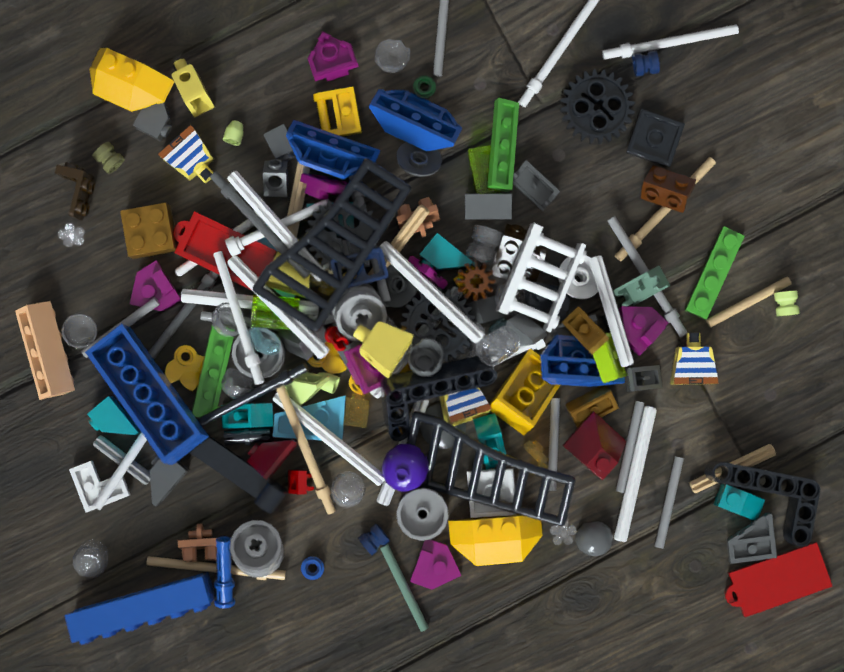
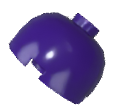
M411 444L396 445L386 453L382 463V476L385 482L391 488L400 492H410L417 489L425 481L429 471L427 457L424 456L421 449Z

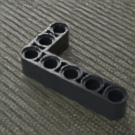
M479 355L443 363L440 370L431 376L417 375L411 370L393 374L389 379L385 377L381 381L380 386L384 422L390 438L393 441H402L408 437L410 428L408 403L484 387L494 383L497 379V372L490 358L486 355Z
M211 436L189 452L255 497L254 503L270 514L278 509L289 492L272 478L264 479L246 460Z
M711 461L706 465L705 475L711 481L789 496L783 537L786 542L797 546H806L810 543L820 496V486L816 481L721 461ZM720 466L722 474L717 478L715 470ZM742 470L744 473L743 480L739 482L737 479V475ZM762 475L765 476V483L763 486H761L759 483V479ZM785 479L787 487L782 490L781 483ZM805 484H808L809 490L804 494L803 487ZM801 507L804 508L802 517L799 516V509ZM799 529L800 536L795 540L794 534Z

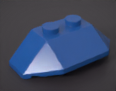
M378 89L369 105L370 110L386 133L425 151L453 147L462 130V127L457 124L447 109L419 98L406 90L385 91Z
M293 120L286 133V137L299 164L341 179L354 175L364 159H370L376 163L381 151Z
M556 335L541 354L542 379L549 384L593 387L625 383V377L603 383L593 354L575 336Z

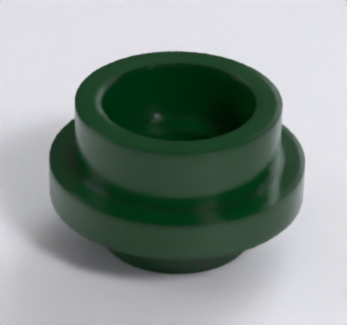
M423 75L414 81L413 90L419 98L427 99L435 93L436 84L431 77ZM422 84H427L429 86V89L427 91H422L420 89V86Z

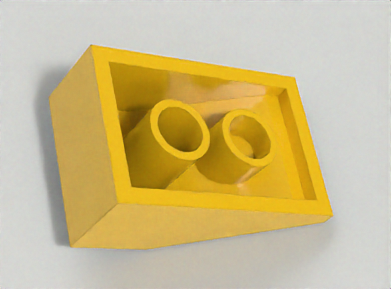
M529 349L489 404L492 413H495L496 416L522 435H525L535 426L560 385L549 384L542 379L540 355Z

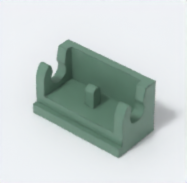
M657 266L613 290L615 296L623 295L626 301L622 303V306L627 307L631 304L636 305L669 287L670 284L660 266Z

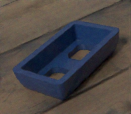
M381 248L373 249L366 259H377L379 272L367 275L363 263L357 273V277L352 280L348 288L388 278L386 262ZM359 253L348 255L346 257L354 261ZM332 259L330 263L333 275L341 281L343 278L341 271L343 265Z

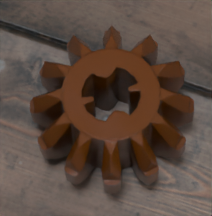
M478 261L473 262V269H471L468 263L464 264L467 272L458 270V274L464 276L463 279H455L456 283H463V286L457 289L458 292L467 289L464 294L466 299L473 292V301L478 300V293H480L483 299L487 298L484 290L493 292V288L489 287L488 283L496 282L495 279H488V276L494 273L493 270L484 272L487 268L485 263L478 270ZM475 274L478 275L477 278H481V283H478L476 288L473 287L474 284H470V279H473Z

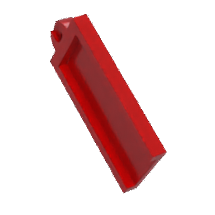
M194 211L190 221H180L174 228L173 236L179 242L174 253L220 275L213 254L222 251L227 265V261L232 255L225 240L232 236L234 238L238 236L241 238L245 235ZM255 241L244 246L241 253L236 256L259 277L265 267L274 260L278 251ZM227 265L231 280L250 289Z
M812 542L806 546L778 554L777 558L764 559L728 572L731 584L726 587L724 593L726 601L732 606L740 607L743 616L748 617L833 586L817 542ZM733 591L736 594V600L732 596Z

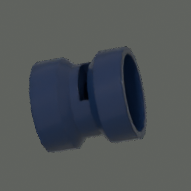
M650 51L647 55H642L641 53L632 55L633 70L636 77L643 76L647 72L650 74H658L660 72L657 51Z
M377 523L370 527V533H363L358 537L361 544L372 556L378 551L379 545H386L390 541Z

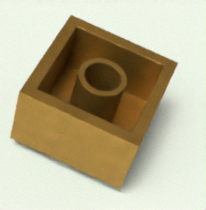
M161 203L120 211L128 257L136 259L175 252L177 241L173 236L174 224L170 205Z

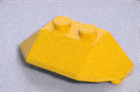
M108 48L99 49L90 67L93 94L131 112L156 103L165 102L174 84L172 79L156 70Z
M519 514L448 521L450 544L475 566L523 562L543 536L540 520Z

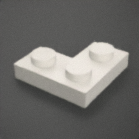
M93 461L69 469L85 512L97 509L92 505L110 478L100 481ZM124 476L104 505L131 495Z

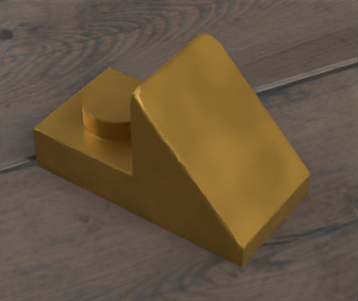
M579 306L562 321L564 326L591 354L596 352L609 339Z

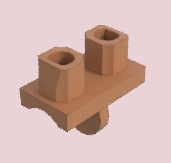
M429 197L418 201L419 205H423L429 210V214L415 231V233L420 232L422 238L426 237V229L433 228V222L440 221L437 205H433ZM409 204L401 205L398 210L397 221L400 230L413 214Z
M197 524L196 531L188 532L189 538L197 537V539L178 540V548L182 550L184 562L197 561V549H205L206 561L217 560V538L204 539V537L212 536V530H204L203 524Z

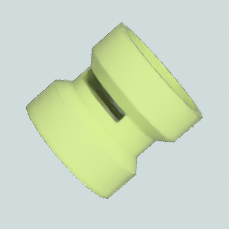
M798 291L774 293L775 301L777 304H780L776 308V316L800 314L799 306L794 305L798 298Z

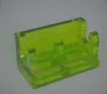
M491 146L468 149L476 194L501 193L500 190L487 188Z
M253 295L251 327L291 330L257 295ZM279 297L299 310L300 298Z

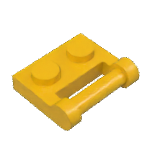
M353 87L313 94L314 102H317L321 130L341 137L362 133ZM329 99L333 101L337 129L333 130L330 128L326 100Z

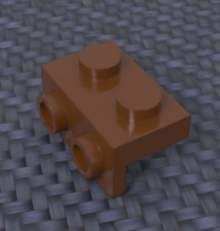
M653 165L643 181L641 199L683 213L686 209L687 200L695 187L696 179Z

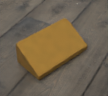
M607 385L599 386L565 405L577 428L592 411L598 416L603 417L619 408Z

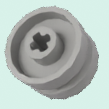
M366 283L347 288L333 309L332 316L338 330L344 337L352 341H360L353 336L358 326L361 324L372 331L378 321L386 324L387 313L378 292L373 286Z
M254 327L248 329L255 354L258 349H262L263 357H259L261 362L259 366L263 379L273 376L281 369L285 362L286 350L284 344L277 334L266 328ZM238 335L232 348L234 365L241 373L253 378L251 369L247 368L244 359L246 354L240 335Z
M422 487L407 492L400 500L398 506V524L402 531L410 538L420 541L430 540L438 536L446 527L448 520L447 504L439 493ZM425 510L427 512L426 518H420L418 512Z
M249 521L235 530L231 538L230 552L236 566L244 574L251 577H265L280 567L284 558V547L278 531L271 524L264 521ZM260 547L261 550L256 552L255 548Z

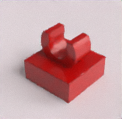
M288 470V493L307 494V491L314 490V487L307 486V478H312L311 473L302 470Z

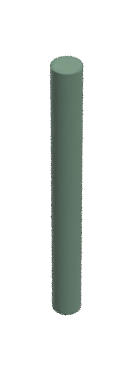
M389 545L382 546L380 549L420 631L428 629L429 626Z

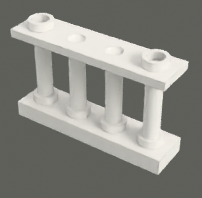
M534 223L529 226L496 311L508 315L509 311L515 310L544 322L542 329L551 332L552 328L555 329L559 323V310L577 266L583 263L587 251L584 250L585 244L577 243L574 249L545 237L544 233L541 232L543 227ZM542 245L571 257L567 270L535 258V255L532 254L535 246ZM532 266L562 279L558 292L526 280V277L523 276L526 268ZM523 288L552 300L553 304L549 314L518 302L517 298H514L517 290Z

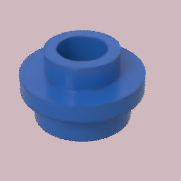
M310 556L302 562L301 572L307 579H318L324 572V563L320 558ZM315 564L317 571L311 572L308 568L309 565Z

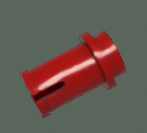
M330 326L326 329V341L332 343L337 351L345 350L347 348L345 345L349 343L347 338L338 330V327Z

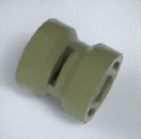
M110 142L101 145L92 155L97 162H102L103 169L108 174L117 170L125 161V158L120 153L114 152V146Z

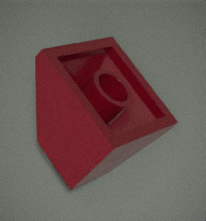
M592 411L562 446L594 475L604 480L618 464L627 441Z
M295 439L266 442L260 446L255 444L248 453L250 458L247 462L264 479L268 480L297 447L298 441Z

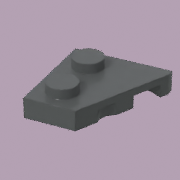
M765 513L726 539L728 558L731 564L777 558L772 513Z

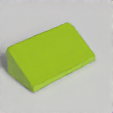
M611 332L605 333L609 339L593 353L603 383L627 376L625 367L620 365Z

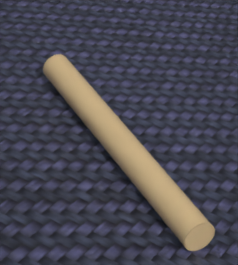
M787 276L706 319L707 324L710 328L788 287L792 284L791 280Z

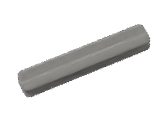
M98 436L93 443L94 447L118 465L126 456V453L103 436ZM133 460L127 472L144 485H147L150 482V472Z

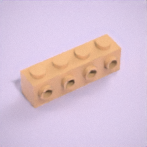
M51 301L30 304L15 310L39 400L74 391V379L70 373L68 357L63 348L62 336L58 330L55 319L56 314L52 308Z

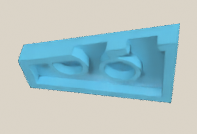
M346 395L302 407L343 440ZM286 412L274 414L273 437L296 439ZM301 424L306 439L321 440Z

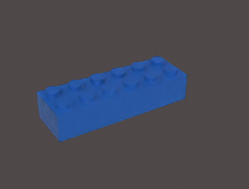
M120 324L85 352L163 463L175 464L209 437L130 327Z
M209 572L81 607L64 616L71 642L79 641L80 645L94 641V639L99 637L98 635L107 638L116 635L123 628L128 632L140 628L139 626L144 625V622H148V625L162 622L169 615L171 619L184 616L190 609H193L194 612L208 609L216 597Z

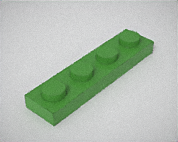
M502 98L495 100L487 188L505 192L512 190L519 113L518 102Z
M722 227L685 311L705 320L708 318L745 237L744 235L727 227Z
M211 325L192 407V413L195 417H201L218 407L235 330Z

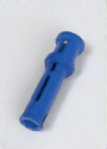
M226 536L216 539L217 579L214 581V587L216 588L217 598L214 601V605L218 608H230L235 605V598H233L235 581L231 574V538Z

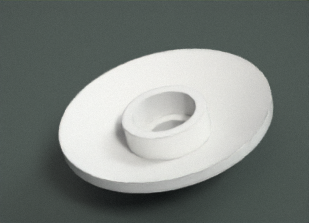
M589 256L585 257L582 264H578L568 288L567 294L573 298L588 299L598 292ZM571 257L566 258L559 268L567 270ZM575 276H578L581 282H577Z

